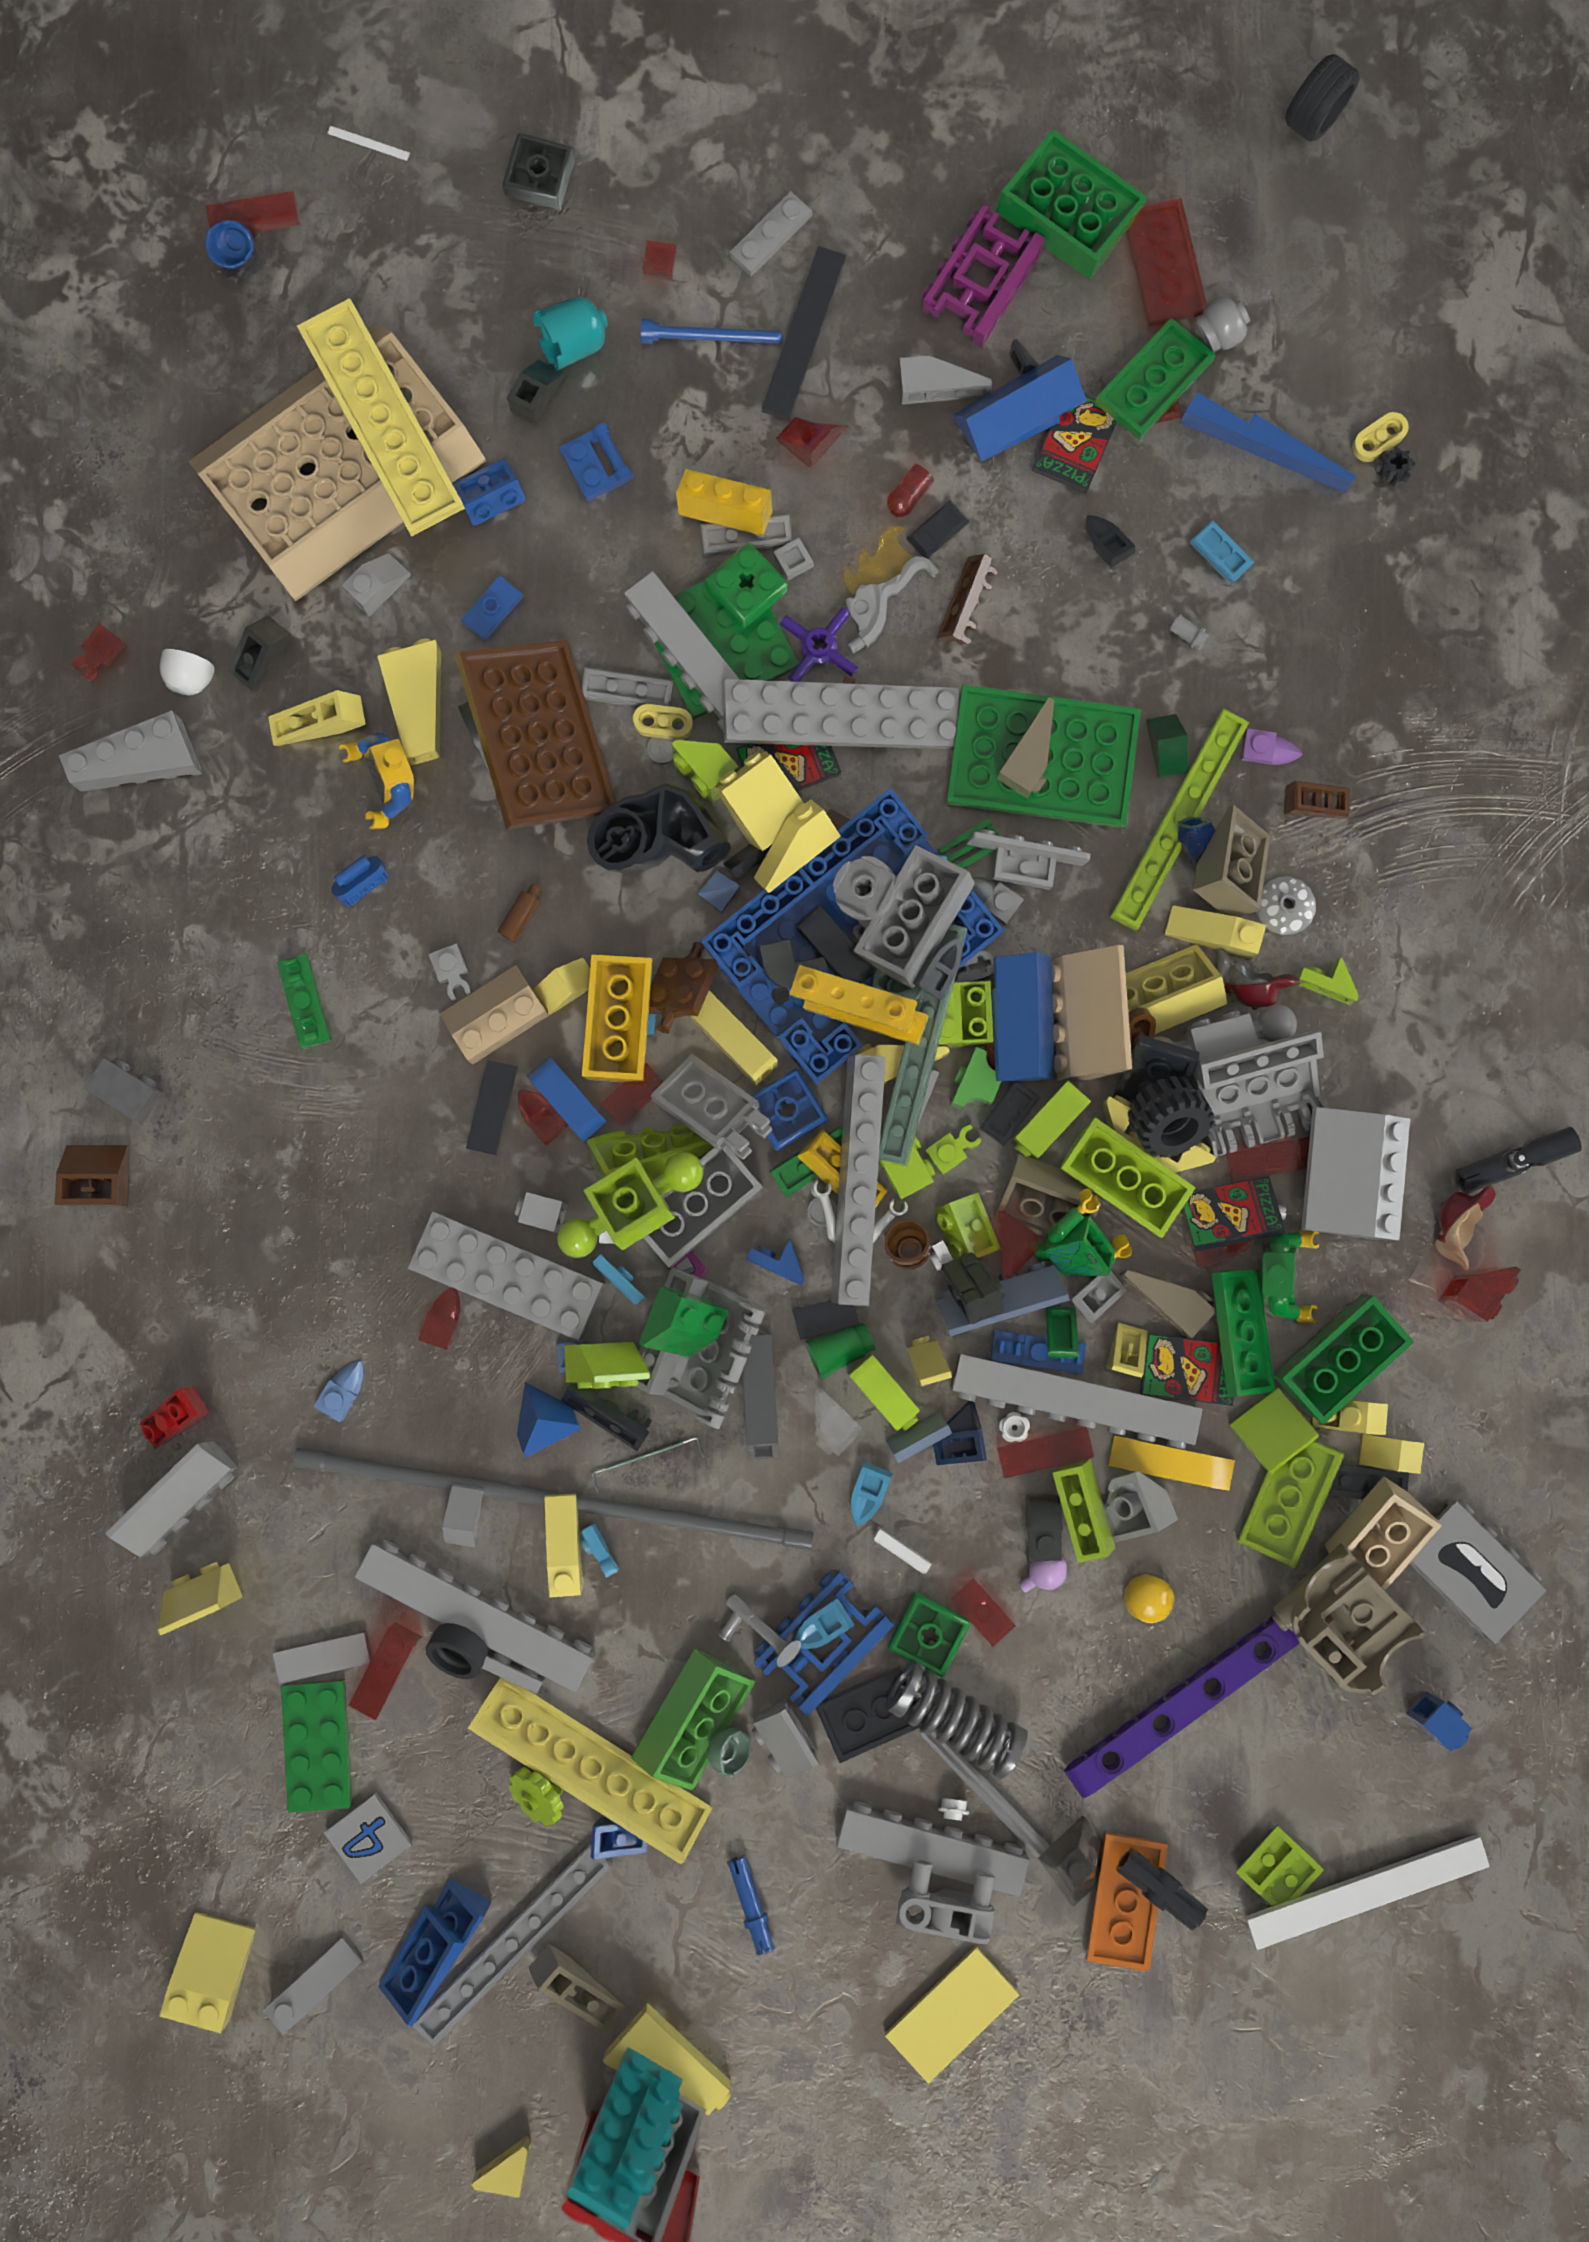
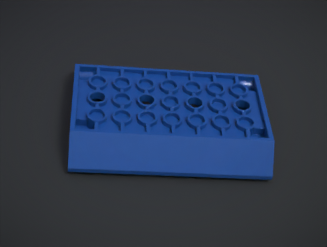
M891 787L837 831L841 837L770 893L764 889L700 941L711 958L716 961L722 973L795 1063L815 1084H818L864 1045L845 1022L805 1010L803 1008L805 1000L789 995L785 1003H776L772 999L771 994L772 990L777 986L770 982L763 974L756 947L790 940L795 963L818 958L819 955L798 932L795 924L815 906L819 905L851 940L853 928L860 923L857 919L850 917L839 908L836 894L833 890L836 874L845 863L862 859L860 857L871 856L884 862L891 869L892 873L898 876L915 845L938 855L926 840V837L929 835ZM973 890L970 891L952 922V925L967 928L959 968L1005 931ZM828 966L827 969L820 970L821 972L836 976ZM874 974L862 984L872 987ZM786 988L789 994L791 988Z

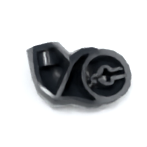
M668 783L653 788L646 793L626 796L610 805L597 816L589 828L587 837L589 854L594 861L608 871L619 873L654 868L662 864L670 856L679 859L696 872H703L719 864L725 859L731 849L730 843L700 801L691 792Z

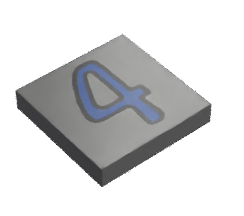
M377 1793L373 1794L324 1832L360 1884L413 1844Z

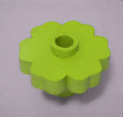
M526 1767L518 1769L510 1776L511 1784L508 1788L512 1798L521 1805L524 1814L529 1816L534 1822L540 1821L544 1826L549 1827L562 1817L561 1810L564 1808L560 1795L563 1793L562 1788L544 1778L537 1771L531 1772Z

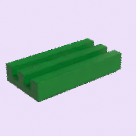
M988 818L939 847L937 851L940 855L947 856V861L952 863L976 848V846L966 845L949 856L946 853L968 840V837L973 832L987 829L995 832L996 836H999L996 828L994 829L992 821ZM985 848L957 866L965 869L995 850Z

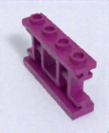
M985 203L979 212L975 210L972 213L966 226L968 227L967 232L964 236L959 235L951 249L953 254L950 259H944L936 272L938 278L934 284L929 283L921 296V300H923V313L928 315L931 312L933 313L932 316L938 319L946 307L968 320L964 325L963 335L973 337L972 343L980 348H983L1042 254L1046 240L1045 237L1038 233H1035L1032 237L1026 229L1018 241L999 231L995 227L1000 214L995 211L991 213L989 211L990 206ZM986 224L982 237L993 243L990 250L988 251L974 243L969 253H967L982 227ZM1025 247L1024 252L1009 276H1006L1009 272L1010 263L1000 258V254L1003 250H1006L1018 257ZM975 259L998 272L987 290L964 277ZM956 272L953 276L952 285L963 291L959 299H956L944 291L937 302L948 281ZM995 295L982 319L976 325L980 312L968 306L973 297L988 305Z

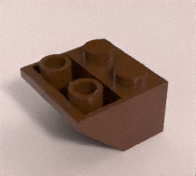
M67 1145L56 1172L55 1205L128 1206L129 1145Z

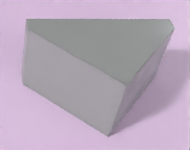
M453 1483L442 1525L445 1543L476 1547L484 1488Z

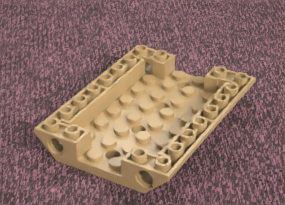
M377 323L370 328L368 332L401 392L412 394V399L408 404L451 483L453 484L461 480L486 462V459L463 423L393 333L381 323ZM319 366L188 461L295 602L403 523L359 440H352L348 437L352 427ZM311 462L316 465L315 471L312 474L302 475L300 473L303 464ZM265 498L267 505L263 510L255 511L252 509V504L256 499Z

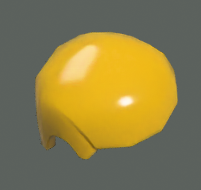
M1141 1574L1131 1579L1125 1587L1123 1602L1133 1617L1142 1622L1154 1624L1167 1618L1173 1609L1175 1596L1173 1589L1170 1588L1166 1581L1149 1574Z

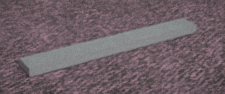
M590 1842L421 2012L412 2027L433 2048L613 1866V1862L609 1858L592 1859Z

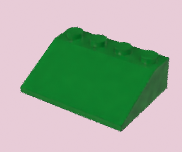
M1052 129L1001 191L996 212L1021 231L1025 229L1029 231V235L1032 237L1035 233L1045 237L1044 247L1091 280L1138 215L1148 197Z

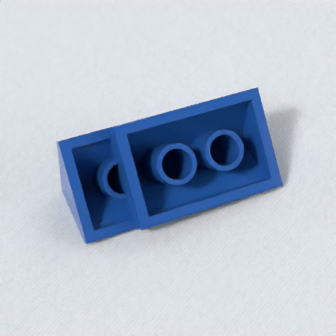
M1056 355L954 413L953 418L982 462L1060 423V415L1086 403V397L1072 358Z
M1039 952L995 957V989L991 990L996 1081L1054 1080L1052 957Z
M452 1879L448 1880L434 1906H423L378 1986L407 2026H413L492 1903Z

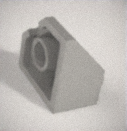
M1139 1471L1111 1479L1108 1487L1110 1493L1106 1503L1103 1505L1114 1543L1159 1532L1178 1520L1167 1490Z

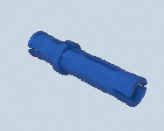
M746 1855L740 1856V1859L735 1857L729 1860L727 1865L729 1866L746 1918L743 1922L745 1928H749L756 1949V1955H763L764 1950L765 1954L776 1948L767 1925L769 1918L766 1912L763 1913Z

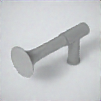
M732 1595L728 1599L726 1604L733 1613L723 1629L718 1633L723 1640L729 1642L731 1636L743 1620L775 1649L778 1655L776 1662L778 1667L787 1665L795 1658L801 1647L799 1640L788 1642L782 1639L737 1595Z

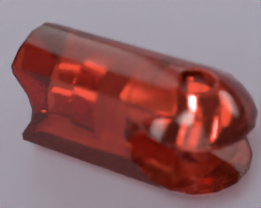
M914 464L896 489L889 494L887 505L893 516L905 517L911 513L934 483L933 476L925 468Z

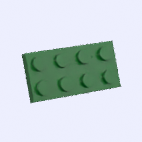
M1171 317L1102 390L1094 403L1140 440L1214 361L1216 354Z
M1260 1269L1212 1273L1213 1293L1215 1295L1217 1311L1216 1320L1219 1327L1220 1351L1223 1359L1227 1398L1275 1391Z
M345 1679L283 1684L281 1686L288 1813L351 1808L353 1804Z

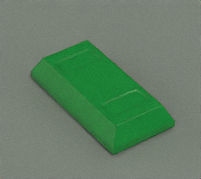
M1046 1307L1048 1356L1070 1359L1079 1357L1076 1308Z

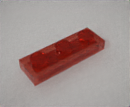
M293 191L206 205L209 229L216 223L227 219L241 222L251 233L300 225L296 197Z
M1310 1136L1225 1154L1231 1183L1307 1168Z
M1080 1427L996 1447L1003 1478L1094 1457L1087 1427Z

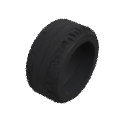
M1331 54L1324 57L1310 72L1293 97L1285 115L1286 124L1308 141H1315L1321 138L1337 120L1353 96L1360 80L1358 70L1339 55Z

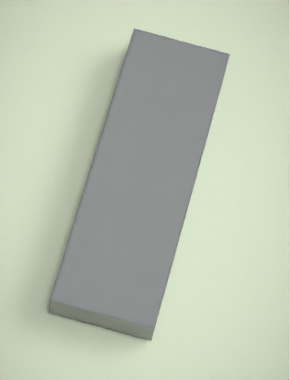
M789 515L771 516L764 536L713 523L701 524L704 557L734 554L747 542H751L758 551L781 548L792 542Z
M585 667L582 682L585 700L639 707L644 704L671 706L674 680Z
M366 1631L273 1653L279 1684L372 1662Z

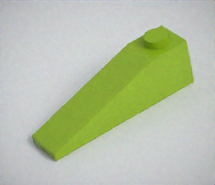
M684 1124L674 1125L670 1131L654 1132L652 1127L643 1128V1133L626 1135L625 1130L586 1140L598 1181L636 1157L646 1167L654 1180L663 1174L664 1165L672 1155L679 1152H687L699 1158L714 1148L713 1145Z

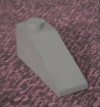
M913 353L899 360L898 372L901 404L983 398L991 392L992 379L930 355L922 356L921 354Z
M341 1937L271 1998L262 2011L280 2033L284 2035L361 1964L363 1959L345 1937Z

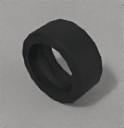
M453 1623L440 1624L425 1647L427 1657L438 1669L459 1679L468 1680L475 1678L483 1667L486 1656H489L488 1647L483 1639L470 1629Z

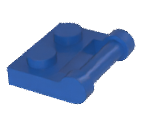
M606 423L598 424L590 432L559 447L586 502L630 481L634 476L630 467L625 466L609 436L610 430ZM597 442H600L615 471L609 477L592 447Z

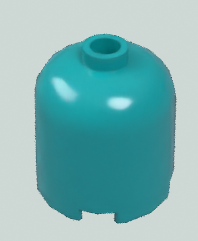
M573 297L539 309L532 314L533 326L539 325L543 336L538 339L539 345L550 365L555 364L556 371L595 354L605 342L604 327L608 326L606 315L601 308L597 310L596 306L587 298Z

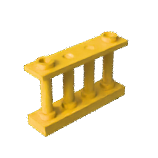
M799 965L789 993L790 996L805 1000L803 1008L807 1011L918 1046L929 1018L927 1014L915 1011L918 1003L915 1000Z

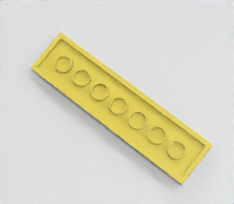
M349 298L297 325L300 334L411 537L465 509L351 299Z
M499 1678L468 1727L472 1732L533 1771H537L544 1778L679 1864L685 1861L713 1809L683 1788L652 1778L631 1759V1755L529 1690L504 1678Z

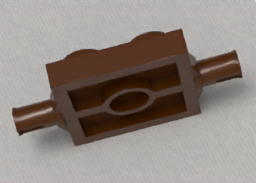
M693 942L689 955L684 958L663 957L650 989L649 1014L662 1015L657 1026V1030L661 1033H669L674 1019L682 1016H698L719 968L714 959H700L705 949L700 942Z

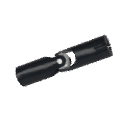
M1571 1126L1532 1140L1523 1150H1520L1522 1149L1521 1147H1515L1456 1169L1458 1184L1462 1183L1459 1186L1466 1194L1481 1190L1488 1185L1497 1184L1525 1173L1530 1167L1544 1166L1580 1152L1582 1150L1580 1138ZM1508 1155V1165L1511 1169L1515 1170L1514 1172L1507 1171L1502 1166V1157Z

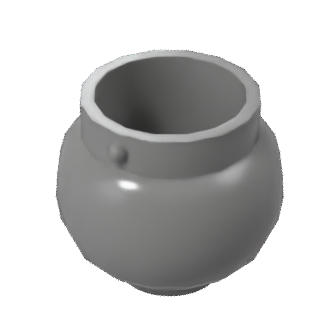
M1219 297L1208 303L1203 309V314L1196 317L1195 321L1211 351L1215 352L1220 348L1230 349L1241 343L1246 337V324L1250 322V318L1240 300L1234 302L1229 297Z

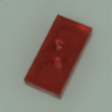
M645 1063L643 1081L624 1082L601 1104L623 1126L652 1100L650 1095L663 1081Z
M974 1578L951 1598L954 1604L992 1647L1015 1627V1624Z

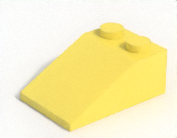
M214 1562L199 1569L202 1575L190 1579L189 1574L171 1581L173 1588L163 1592L158 1625L160 1636L220 1610L243 1597L229 1563L219 1567L218 1562Z
M195 1912L168 1984L159 2017L221 2033L231 2020L256 1928Z

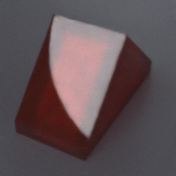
M999 1211L1003 1279H1010L1038 1251V1235L1006 1211Z

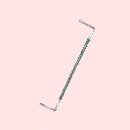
M695 1437L684 1442L682 1441L674 1445L650 1452L648 1454L592 1472L591 1475L596 1493H598V1489L596 1487L593 1475L594 1473L609 1470L657 1454L659 1452L682 1445L686 1442L696 1439L701 1456L704 1457L698 1438Z

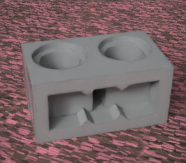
M526 1192L525 1198L520 1197L518 1200L515 1215L519 1216V1223L558 1233L564 1222L568 1204Z

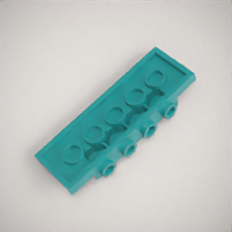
M629 2047L626 2049L567 2190V2197L619 2228L627 2229L641 2194L648 2195L657 2179V2175L652 2173V2170H657L663 2161L666 2151L661 2148V2145L666 2146L674 2131V2127L669 2125V2123L676 2121L683 2104L678 2102L682 2078Z

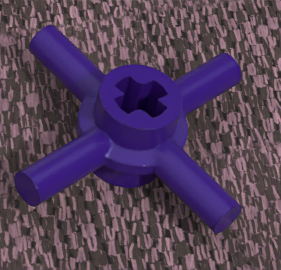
M841 607L825 629L814 628L810 631L788 615L784 616L780 625L802 641L801 649L804 655L788 677L791 682H800L813 664H824L829 661L851 677L856 674L859 667L837 652V640L835 638L836 633L851 615L847 609ZM820 642L825 644L824 649L821 647L819 650L814 649V643L817 645Z

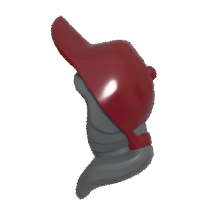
M1221 948L1217 949L1219 960L1216 969L1223 978L1225 992L1234 993L1243 1005L1251 1007L1252 1010L1275 1005L1280 990L1300 984V979L1293 974L1273 977L1270 973L1259 974L1247 967L1232 965L1228 954Z

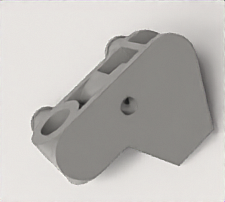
M913 1859L909 1887L902 1890L898 1901L896 1924L912 1931L979 1944L989 1943L995 1909L990 1904L995 1875L981 1871L975 1872L973 1893L947 1888L936 1893H929L928 1886L933 1863L926 1860ZM912 1905H919L922 1911L912 1916L907 1909ZM953 1910L964 1912V1918H956Z

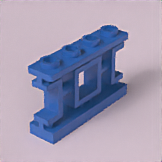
M840 1569L835 1574L832 1571L827 1573L819 1582L822 1588L814 1596L809 1593L797 1605L800 1611L792 1619L787 1616L775 1629L778 1632L777 1635L784 1640L795 1629L799 1630L801 1625L811 1616L810 1613L838 1583L841 1587L834 1593V1597L838 1598L850 1618L854 1615L865 1627L874 1618L876 1619L848 1651L845 1648L852 1642V1638L844 1632L839 1636L842 1640L822 1661L810 1649L800 1648L801 1653L790 1664L788 1663L781 1667L798 1684L790 1693L789 1698L798 1705V1708L807 1717L894 1626L893 1621L877 1605H874L866 1615H863L844 1596L854 1584ZM796 1634L791 1638V1642L795 1641ZM764 1640L754 1650V1653L757 1655L754 1658V1664L768 1675L777 1666L778 1655L776 1654L770 1661L767 1660L775 1649ZM810 1661L821 1672L832 1664L833 1666L803 1696L802 1693L809 1687V1683L799 1672Z

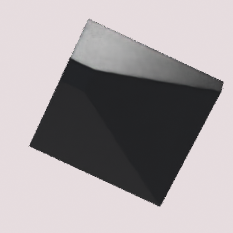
M1017 339L1012 341L1009 355L1020 376L1039 366Z

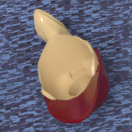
M1488 1185L1474 1196L1463 1192H1454L1440 1205L1438 1223L1441 1231L1435 1241V1247L1441 1255L1458 1263L1464 1271L1469 1269V1260L1463 1249L1471 1241L1475 1224L1483 1217L1482 1211L1495 1199L1496 1193L1491 1185Z

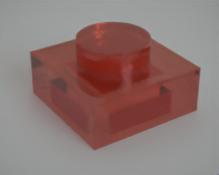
M647 240L643 274L673 278L677 245Z

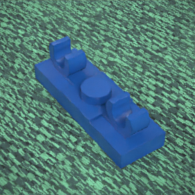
M994 1330L990 1361L1082 1374L1086 1343L1078 1342L1079 1357L1054 1358L1049 1357L1047 1354V1338Z

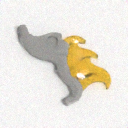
M891 527L882 534L879 540V549L875 556L868 557L867 548L863 549L859 559V573L857 576H851V568L849 567L844 574L845 586L849 593L854 596L853 599L850 597L846 599L847 610L859 628L858 637L846 644L852 654L863 647L867 649L878 638L886 622L888 598L893 595L898 596L915 573L925 570L934 578L938 575V569L929 559L920 556L914 557L901 548L898 543V535L904 532L903 527Z

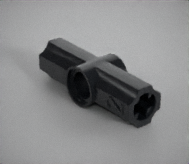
M1132 1847L1123 1854L1116 1867V1871L1139 1888L1145 1898L1160 1910L1168 1911L1192 1931L1202 1924L1209 1909L1186 1891L1174 1876L1162 1867L1158 1869Z

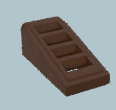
M1294 781L1285 787V815L1349 818L1350 788ZM1310 794H1313V795H1312V806L1309 805V796H1310ZM1322 794H1325V807H1322ZM1333 795H1337V809H1333Z

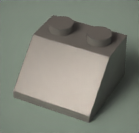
M786 1698L754 1717L753 1724L755 1727L751 1729L760 1746L766 1744L770 1750L771 1755L768 1756V1759L777 1773L782 1770L785 1777L788 1778L819 1764L818 1751Z

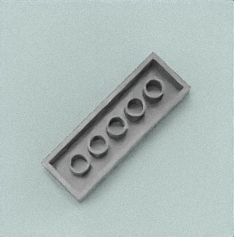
M432 1212L408 1267L412 1271L578 1341L582 1340L605 1287L603 1282L436 1212Z

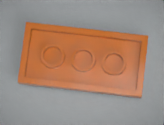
M1104 1831L1085 1958L1088 1962L1149 1972L1159 1908L1145 1898L1139 1888L1118 1873L1116 1867L1123 1854L1132 1847L1158 1869L1160 1867L1165 1869L1168 1844L1164 1841Z

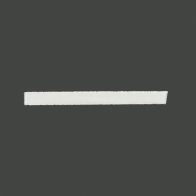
M330 126L327 133L406 161L410 154L409 152Z

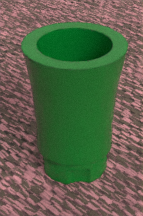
M860 1323L855 1327L849 1326L824 1337L805 1341L809 1357L822 1381L839 1369L865 1357L866 1353L876 1349L871 1334L864 1323Z

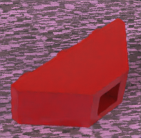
M194 1386L184 1387L173 1393L139 1424L146 1440L151 1442L154 1449H157L197 1424L210 1412Z

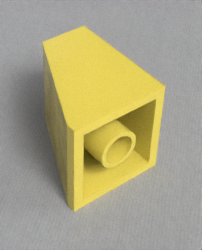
M756 752L744 761L745 766L737 772L732 770L722 776L719 780L721 784L715 787L748 843L764 851L773 844L786 819L794 813L799 805L803 804V801L772 755L766 752L761 754Z

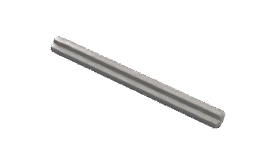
M921 1727L919 1733L925 1741L1044 1866L1050 1867L1058 1858L1053 1848L972 1763L964 1758L960 1751L953 1752L950 1749V1740L944 1744L937 1742L936 1734L938 1728L930 1735H926L922 1732Z

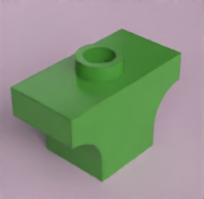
M976 1047L967 1067L960 1066L954 1080L959 1086L950 1106L962 1110L971 1101H979L989 1106L992 1104L1001 1081H996V1071L992 1070L987 1063V1051Z

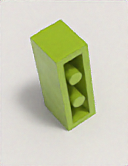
M1091 1459L1063 1464L1053 1472L1077 1561L1081 1563L1106 1558L1116 1547Z

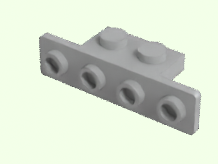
M986 829L973 832L967 840V845L995 850L991 879L1047 890L1053 887L1056 862L1083 866L1090 860L1091 855L1090 853L1082 852V848L1076 846L1059 848L1054 847L1053 843L1049 841L1027 842L1024 841L1022 836L1007 835L1006 837L996 836L995 832Z

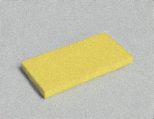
M975 1945L885 2032V2037L929 2084L1019 1996V1992Z

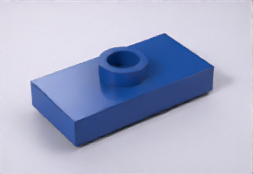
M499 575L463 616L461 621L483 641H486L522 600L523 595Z

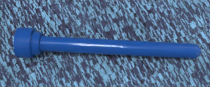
M641 319V344H653V341H659V338L780 343L783 339V335L779 331L659 326V322H654L653 319Z

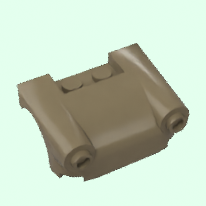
M1342 1543L1273 1607L1276 1613L1273 1619L1284 1632L1288 1629L1294 1632L1308 1653L1331 1675L1330 1677L1342 1691L1347 1690L1351 1694L1352 1692L1359 1694L1371 1693L1373 1696L1384 1690L1386 1686L1382 1674L1389 1657L1405 1643L1422 1639L1426 1635L1411 1615L1381 1587Z

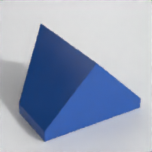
M525 1382L517 1437L523 1455L526 1458L581 1428L574 1409L561 1400Z

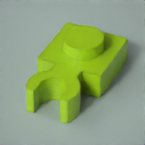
M971 1125L963 1127L956 1140L949 1133L925 1150L942 1176L968 1158L963 1151L965 1148L972 1149L981 1143V1138L976 1139L974 1142L966 1140L965 1134L973 1128Z

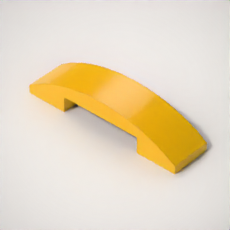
M1114 1435L1108 1466L1229 1491L1235 1460Z

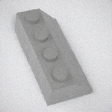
M915 845L896 878L897 893L892 906L887 912L871 920L856 945L854 953L886 975L914 988L913 982L927 957L932 958L975 885L969 871Z
M213 1440L196 1444L105 1534L139 1557L149 1553L154 1556L167 1544L164 1539L172 1531L176 1534L189 1523L190 1520L187 1516L194 1509L198 1512L202 1510L212 1500L209 1495L217 1487L221 1490L234 1479L235 1476L232 1472L238 1466Z

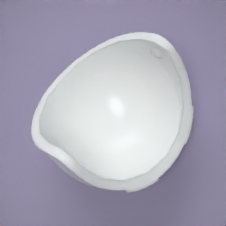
M164 649L160 659V674L169 690L189 696L201 692L210 683L214 674V666L206 659L176 649Z

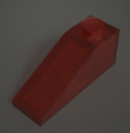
M397 1622L393 1623L388 1628L375 1651L349 1706L376 1721L422 1636Z

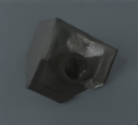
M1081 1816L1038 1857L1041 1864L1072 1906L1080 1902L1097 1884L1102 1840L1084 1816Z

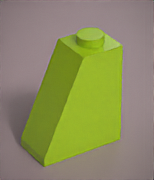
M1067 1081L1013 1139L1017 1144L1014 1147L1015 1150L1025 1157L1038 1159L1091 1101L1073 1084Z
M869 1354L848 1373L851 1379L896 1431L901 1427L906 1431L919 1420L916 1416L920 1412L918 1407L872 1354Z

